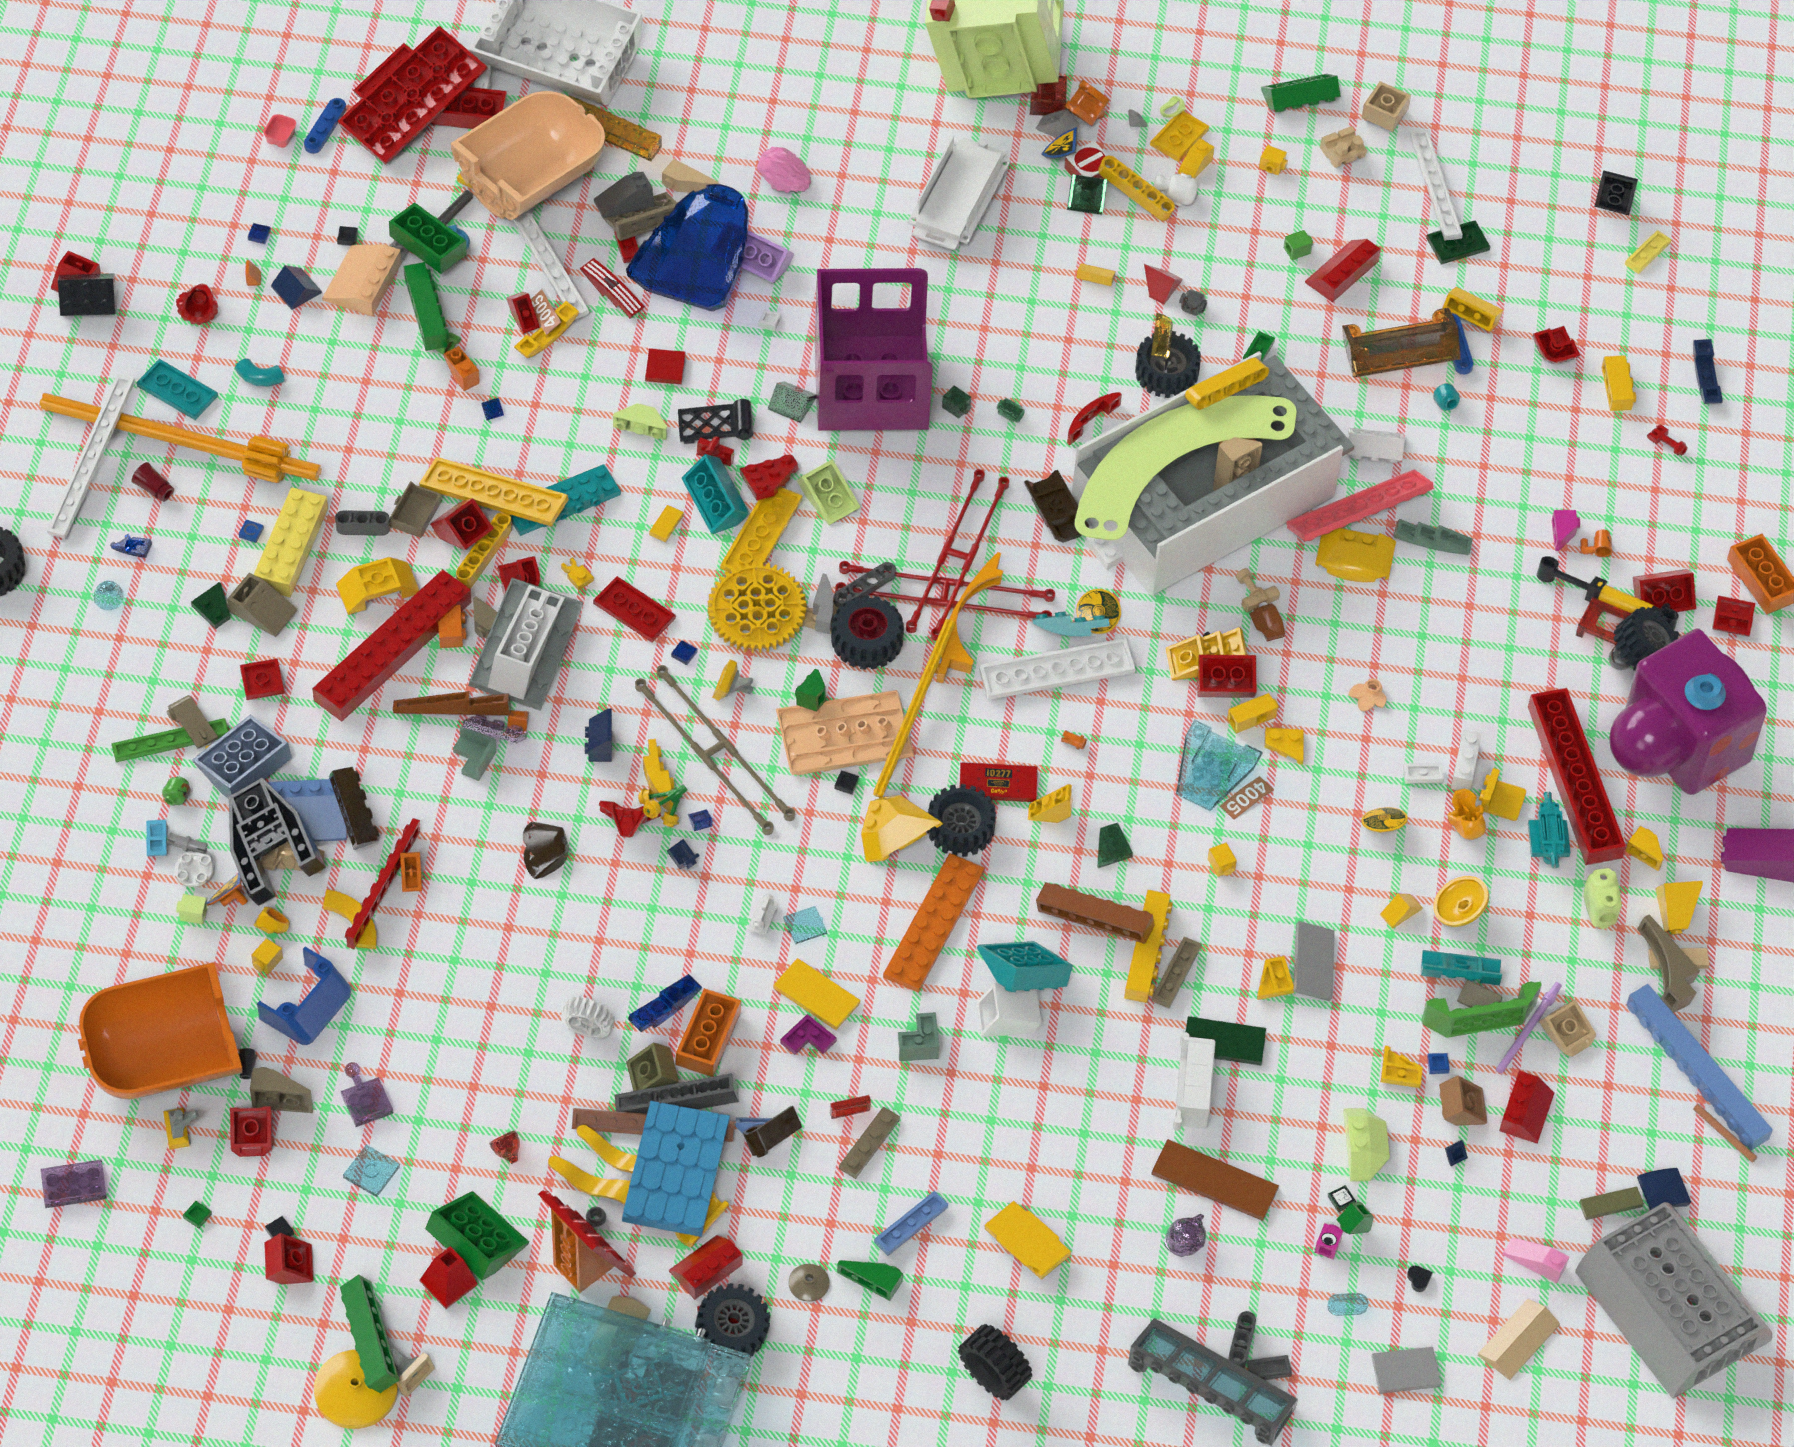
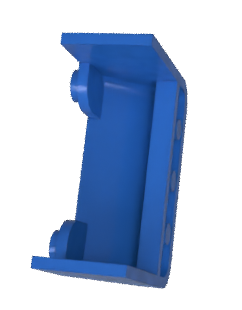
M305 946L303 948L304 965L312 969L314 974L321 980L302 1003L296 1006L291 1002H285L276 1010L261 1001L257 1003L259 1020L301 1045L313 1043L351 996L350 985L329 960Z

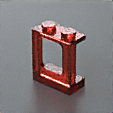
M1592 597L1578 624L1576 636L1583 638L1586 632L1614 645L1618 644V642L1614 641L1613 637L1615 634L1597 626L1596 623L1602 612H1608L1622 619L1627 618L1631 613Z

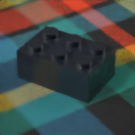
M115 273L59 275L60 316L116 314Z

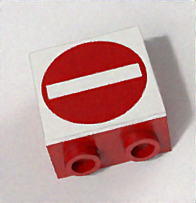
M1092 141L1077 149L1076 153L1066 156L1064 168L1087 191L1107 181L1099 174L1098 168L1103 158L1108 155L1095 141Z

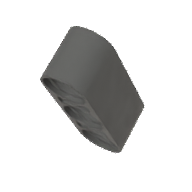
M343 510L335 515L336 531L341 535L384 536L390 532V518L388 513L384 511Z
M1244 1311L1238 1316L1228 1360L1244 1369L1256 1325V1316L1250 1311ZM1243 1322H1247V1323H1249L1250 1325H1249V1326H1245V1325H1243L1242 1323H1243ZM1238 1340H1243V1341H1245L1246 1343H1245V1344H1241V1343L1238 1342ZM1234 1358H1239V1359H1241L1242 1361L1236 1362V1361H1234L1233 1359H1234Z

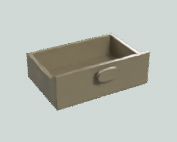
M410 481L403 495H398L394 505L396 507L390 516V527L421 538L442 502L441 494L417 486Z

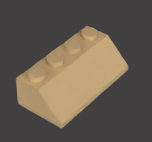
M1236 437L1223 441L1218 448L1213 490L1216 491L1257 469L1260 464L1263 444L1258 441Z

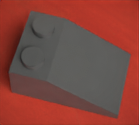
M633 172L630 175L624 176L594 198V203L603 218L655 206L653 188L644 172Z

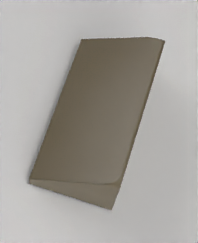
M1467 980L1457 1002L1471 1008L1475 1005L1484 1006L1493 1002L1501 1003L1502 996Z

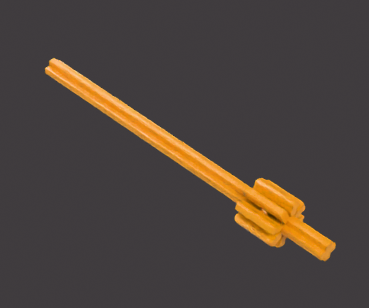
M43 393L39 403L41 409L95 423L102 408L48 393ZM121 413L115 427L123 431L241 461L245 475L273 483L282 481L285 473L318 481L319 475L322 472L321 465L292 458L291 450H289L290 447L287 443L256 435L250 438L248 446L124 413Z

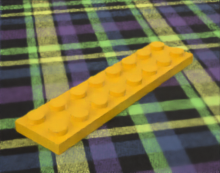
M440 457L434 459L419 482L420 487L463 501L473 498L480 506L551 527L569 500L567 494Z

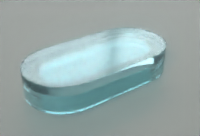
M1361 1293L1334 1294L1329 1298L1327 1308L1331 1314L1336 1316L1360 1315L1367 1311L1369 1301Z

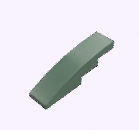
M1402 519L1396 522L1393 536L1394 538L1425 548L1463 555L1470 554L1473 538L1441 525L1433 528L1421 522L1414 525Z

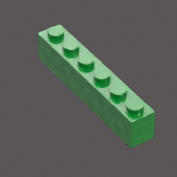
M425 262L403 266L405 282L425 351L447 347V339H450L448 328L444 329L446 322L444 316L441 317V304L437 305L439 299L437 292L434 293V281H430L432 279L430 269L426 268Z
M358 1274L340 1287L341 1300L345 1305L346 1317L351 1326L350 1332L354 1337L355 1349L359 1354V1364L365 1376L364 1382L368 1388L381 1393L398 1382L399 1377L372 1283Z

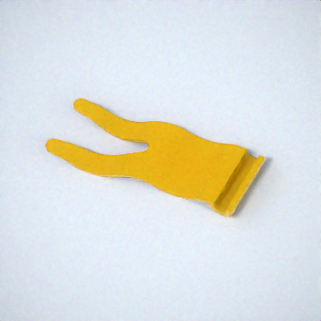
M580 1125L577 1128V1135L605 1162L618 1170L633 1174L637 1155L624 1153L616 1149L586 1125ZM551 1156L548 1159L549 1167L580 1191L596 1197L613 1199L625 1205L631 1180H612L595 1177L558 1156ZM712 1192L703 1234L729 1206L727 1201L723 1203L719 1201L714 1192ZM675 1232L677 1238L688 1247H692L700 1239L699 1236Z

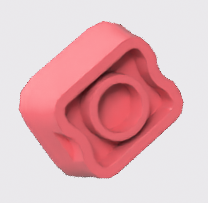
M273 115L263 132L267 143L285 148L295 133L296 121L284 115Z

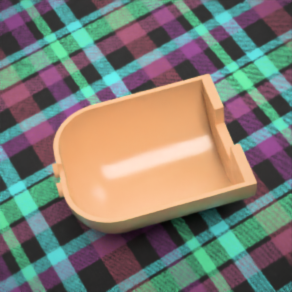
M541 91L521 98L451 143V150L455 162H459L462 168L460 172L466 184H471L475 191L473 194L481 204L501 219L506 217L508 220H513L591 170L602 155L605 133L593 114L585 115L584 107L570 97L558 92Z

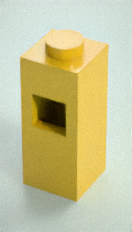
M1267 693L1230 708L1227 720L1237 734L1276 718L1279 706L1276 699H1273Z

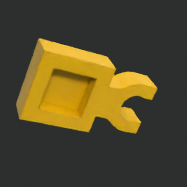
M573 557L570 558L572 566H567L565 563L561 564V569L568 573L567 579L578 590L594 581V577L583 565L579 567L576 565Z

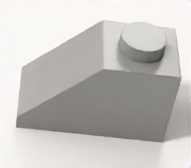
M1068 109L1044 115L1036 129L1057 138L1068 130L1075 127L1078 128L1079 122Z

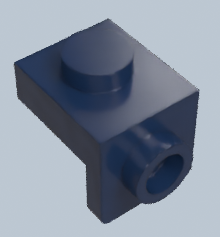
M684 839L667 850V853L679 870L685 866L689 869L697 863L695 859L700 856L698 853H693Z

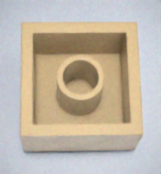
M1379 81L1364 103L1362 118L1393 132L1409 109L1411 95Z

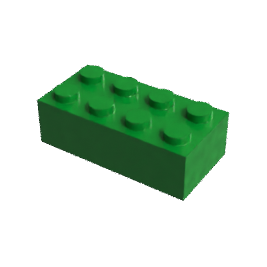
M415 202L389 221V236L440 274L467 255L466 240Z

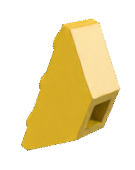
M1067 784L1030 803L1028 820L1059 823L1071 817L1072 785Z

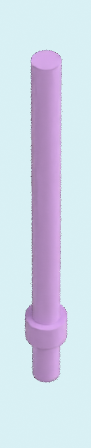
M1555 982L1550 991L1545 993L1541 1004L1496 1068L1497 1072L1502 1074L1548 1006L1554 1003L1556 1000L1555 996L1562 987L1560 983Z

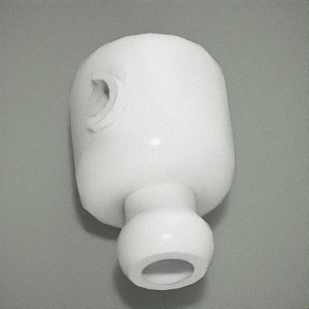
M1183 173L1173 174L1170 179L1157 175L1153 187L1159 191L1166 192V196L1174 202V205L1182 207L1183 205L1188 206L1193 203L1198 189V182L1191 175Z

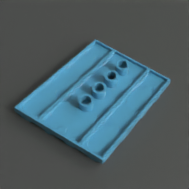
M650 1101L624 1206L622 1222L702 1237L730 1116Z

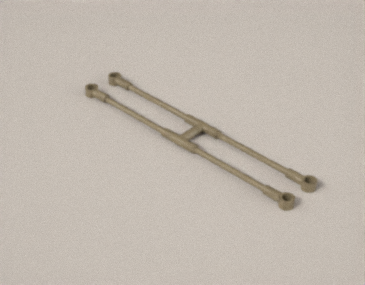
M665 665L657 667V677L664 679L670 687L677 691L719 741L704 751L697 742H694L658 702L655 695L646 686V680L639 678L635 681V689L638 692H642L648 700H651L688 741L695 753L736 795L762 827L763 834L770 835L773 833V823L766 821L759 812L754 810L710 758V756L723 748L743 765L775 801V805L783 812L786 821H793L795 819V810L790 807L788 808L781 799H778L738 754L737 749L718 728L712 725L679 688L676 681L668 673V668Z

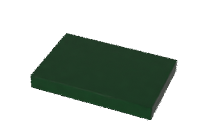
M1476 220L1460 224L1463 234L1462 239L1445 241L1441 230L1427 234L1426 239L1441 265L1490 251V245Z

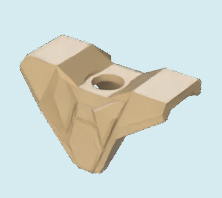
M289 841L261 858L264 869L273 871L276 867L277 869L294 868V870L303 871L298 866ZM318 849L323 859L325 851Z

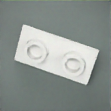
M766 893L763 897L759 898L747 930L763 935L767 934L778 906V902L773 900V895Z

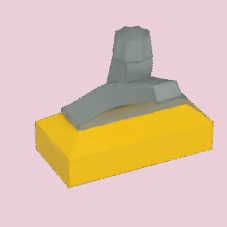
M730 659L722 670L712 698L719 701L735 691L751 694L754 688L751 686L753 678L741 677L739 670H737V662Z
M183 1108L163 1111L169 1150L189 1147L186 1125L199 1116L198 1111L194 1110L185 1114Z

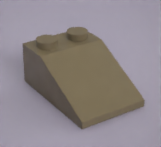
M267 1067L253 1068L250 1084L252 1108L271 1106L272 1110L313 1113L310 1089L274 1069Z

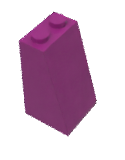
M1727 828L1726 836H1723L1725 851L1721 852V863H1724L1726 871L1794 883V829Z

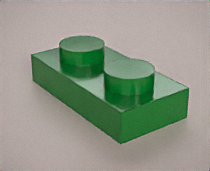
M1258 331L1244 354L1243 360L1260 351L1261 362H1263L1273 346L1275 338Z

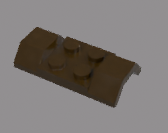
M1055 470L1047 479L1035 483L1028 480L1024 481L1032 497L1031 500L1045 525L1049 527L1055 540L1064 543L1079 538L1081 534L1075 528L1078 505L1059 471ZM1085 521L1086 527L1089 528L1088 522Z

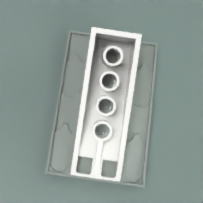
M511 578L468 686L478 688L493 695L509 693L511 701L541 711L579 617L583 602Z

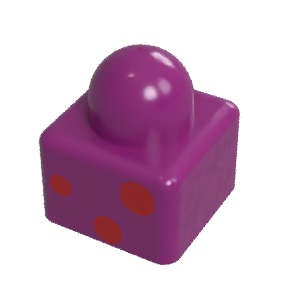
M1695 628L1638 662L1626 707L1615 718L1610 729V749L1617 763L1627 772L1645 778L1658 777L1668 773L1683 792L1695 795L1751 762L1766 716V704L1755 690L1744 670L1732 658L1722 653L1701 629ZM1711 673L1716 675L1725 684L1726 697L1724 702L1715 709H1699L1687 700L1685 686L1691 678Z

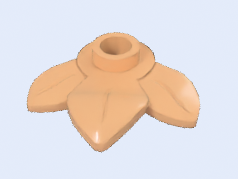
M1369 679L1365 684L1354 685L1348 694L1350 697L1358 699V708L1361 711H1369L1374 705L1383 708L1386 704V696L1382 692L1380 681L1377 679Z

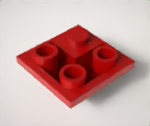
M451 1246L434 1258L419 1280L445 1309L449 1308L478 1285L465 1261Z

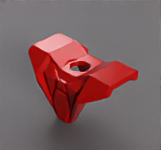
M599 802L600 811L615 821L618 832L622 837H633L640 825L653 820L644 814L643 806L632 809L623 808L615 802Z

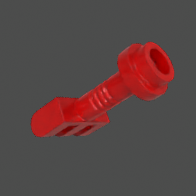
M1661 424L1647 434V438L1656 445L1663 441L1674 448L1676 455L1682 456L1688 449L1685 442L1680 441L1678 443L1667 436L1669 429Z

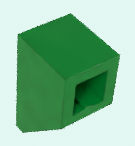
M814 669L810 675H807L805 681L795 690L796 704L816 712L826 702V687L818 669Z
M1354 1202L1336 1220L1339 1222L1340 1228L1350 1235L1368 1233L1371 1230L1374 1216L1362 1202Z

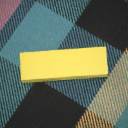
M1657 230L1625 261V265L1640 274L1671 243L1672 239Z

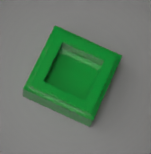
M195 1200L183 1214V1219L200 1229L212 1215V1211Z

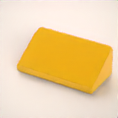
M1081 263L1077 270L1076 278L1112 286L1116 271Z

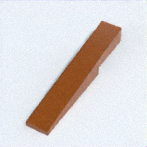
M470 691L394 700L393 713L510 715L511 702L509 693L471 698Z

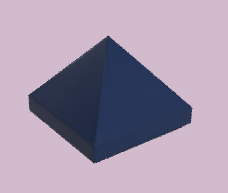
M1463 1140L1445 1148L1450 1166L1468 1158Z

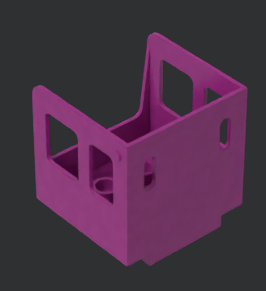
M921 268L817 269L815 377L818 431L929 430L933 366L927 360V271ZM836 283L859 284V306L854 309L832 308V286ZM876 283H910L912 285L910 306L908 308H873V285Z

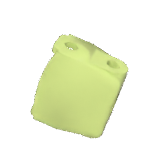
M1609 868L1594 870L1593 874H1590L1586 880L1583 898L1593 926L1605 929L1617 923L1622 907L1619 884L1615 871ZM1605 875L1607 879L1602 880L1600 876Z

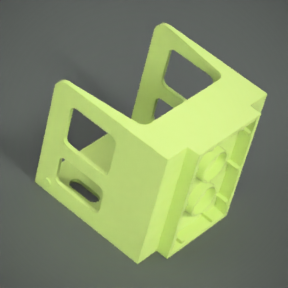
M927 0L925 24L948 92L966 91L968 98L1037 92L1038 84L1058 82L1064 0H1048V2L1046 0H954L956 6L950 22L932 20L929 10L932 0Z

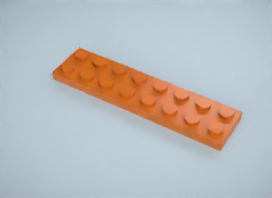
M949 853L885 969L883 978L919 993L979 883L985 867Z

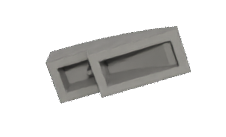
M823 573L813 602V614L817 615L815 631L830 634L833 619V593L827 574Z

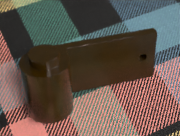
M790 1106L765 1124L755 1125L746 1129L743 1135L752 1156L759 1158L767 1155L768 1150L802 1128L794 1106Z

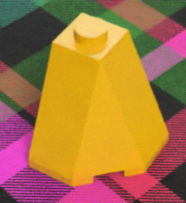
M1703 881L1664 883L1655 888L1665 932H1671V935L1683 934L1682 931L1688 929Z

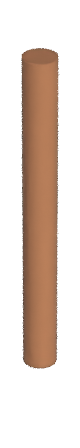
M1697 1104L1693 1108L1697 1114L1753 1163L1757 1159V1156L1701 1105Z

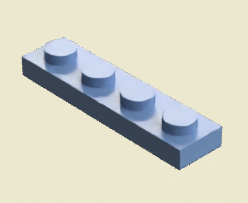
M933 1191L874 1239V1243L889 1256L948 1208V1203Z

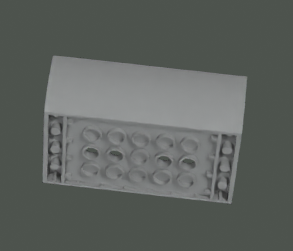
M1664 1202L1599 1239L1585 1254L1576 1268L1575 1273L1672 1399L1772 1340V1331L1670 1203ZM1657 1251L1660 1253L1661 1257L1654 1258L1651 1256L1650 1252ZM1670 1267L1673 1273L1667 1274L1662 1268ZM1693 1298L1698 1304L1690 1305L1687 1299ZM1700 1315H1708L1710 1321L1701 1320Z

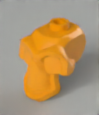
M1464 788L1454 792L1452 805L1455 810L1449 812L1447 817L1449 823L1455 827L1456 831L1463 838L1474 840L1486 832L1483 817L1484 808L1482 805L1475 806L1476 795Z

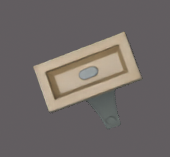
M392 1349L391 1352L399 1377V1381L396 1384L401 1394L408 1397L435 1367L429 1355L424 1352L419 1357L408 1359L395 1349Z

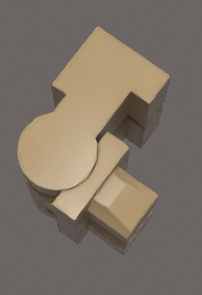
M1352 126L1338 131V134L1334 132L1321 139L1320 149L1330 159L1331 164L1335 168L1340 167L1342 163L1345 165L1356 161L1357 157L1359 159L1364 158L1367 153V149L1363 144L1364 141L1359 135H1355V130Z

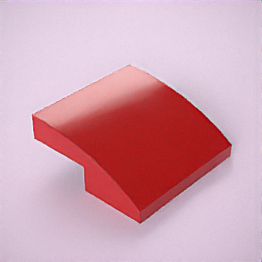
M1718 595L1712 629L1749 637L1755 603Z

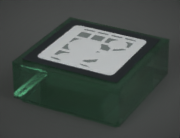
M1346 1185L1328 1193L1329 1200L1338 1212L1346 1209L1351 1203L1356 1202Z

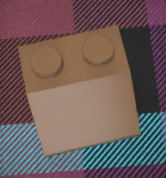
M1460 1076L1439 1084L1444 1120L1456 1126L1487 1124L1483 1088Z

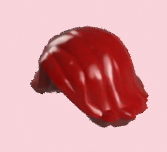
M198 284L187 292L179 294V298L176 299L177 312L184 321H190L191 324L201 325L202 323H207L213 320L218 313V303H216L212 291L206 284Z

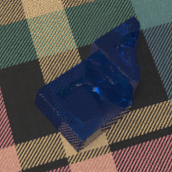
M128 533L124 536L123 540L110 544L111 548L118 552L146 558L152 541L149 538H131Z

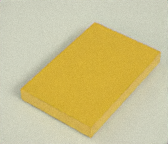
M1182 111L1173 117L1150 141V146L1180 162L1189 149L1208 132L1209 125Z

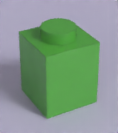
M1305 230L1285 236L1283 248L1290 259L1295 260L1311 254L1313 240L1311 236L1307 235Z

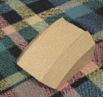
M1576 999L1539 1020V1023L1556 1046L1565 1055L1571 1057L1591 1046L1596 1037V1032Z

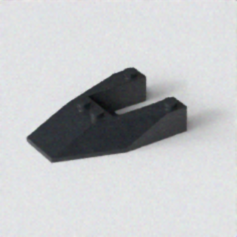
M263 778L229 796L230 852L248 897L258 906L275 897L260 857L289 841L299 868L309 877L326 868L322 856L299 813Z

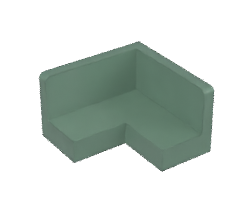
M461 726L460 737L453 747V753L468 758L461 770L463 775L477 781L481 779L496 754V739Z
M936 1012L917 1013V1031L898 1032L899 1061L939 1059L940 1046Z

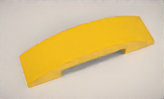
M565 301L555 310L561 323L547 335L542 327L539 328L530 337L526 335L514 348L526 358L540 353L567 330L578 316L579 311L569 302Z

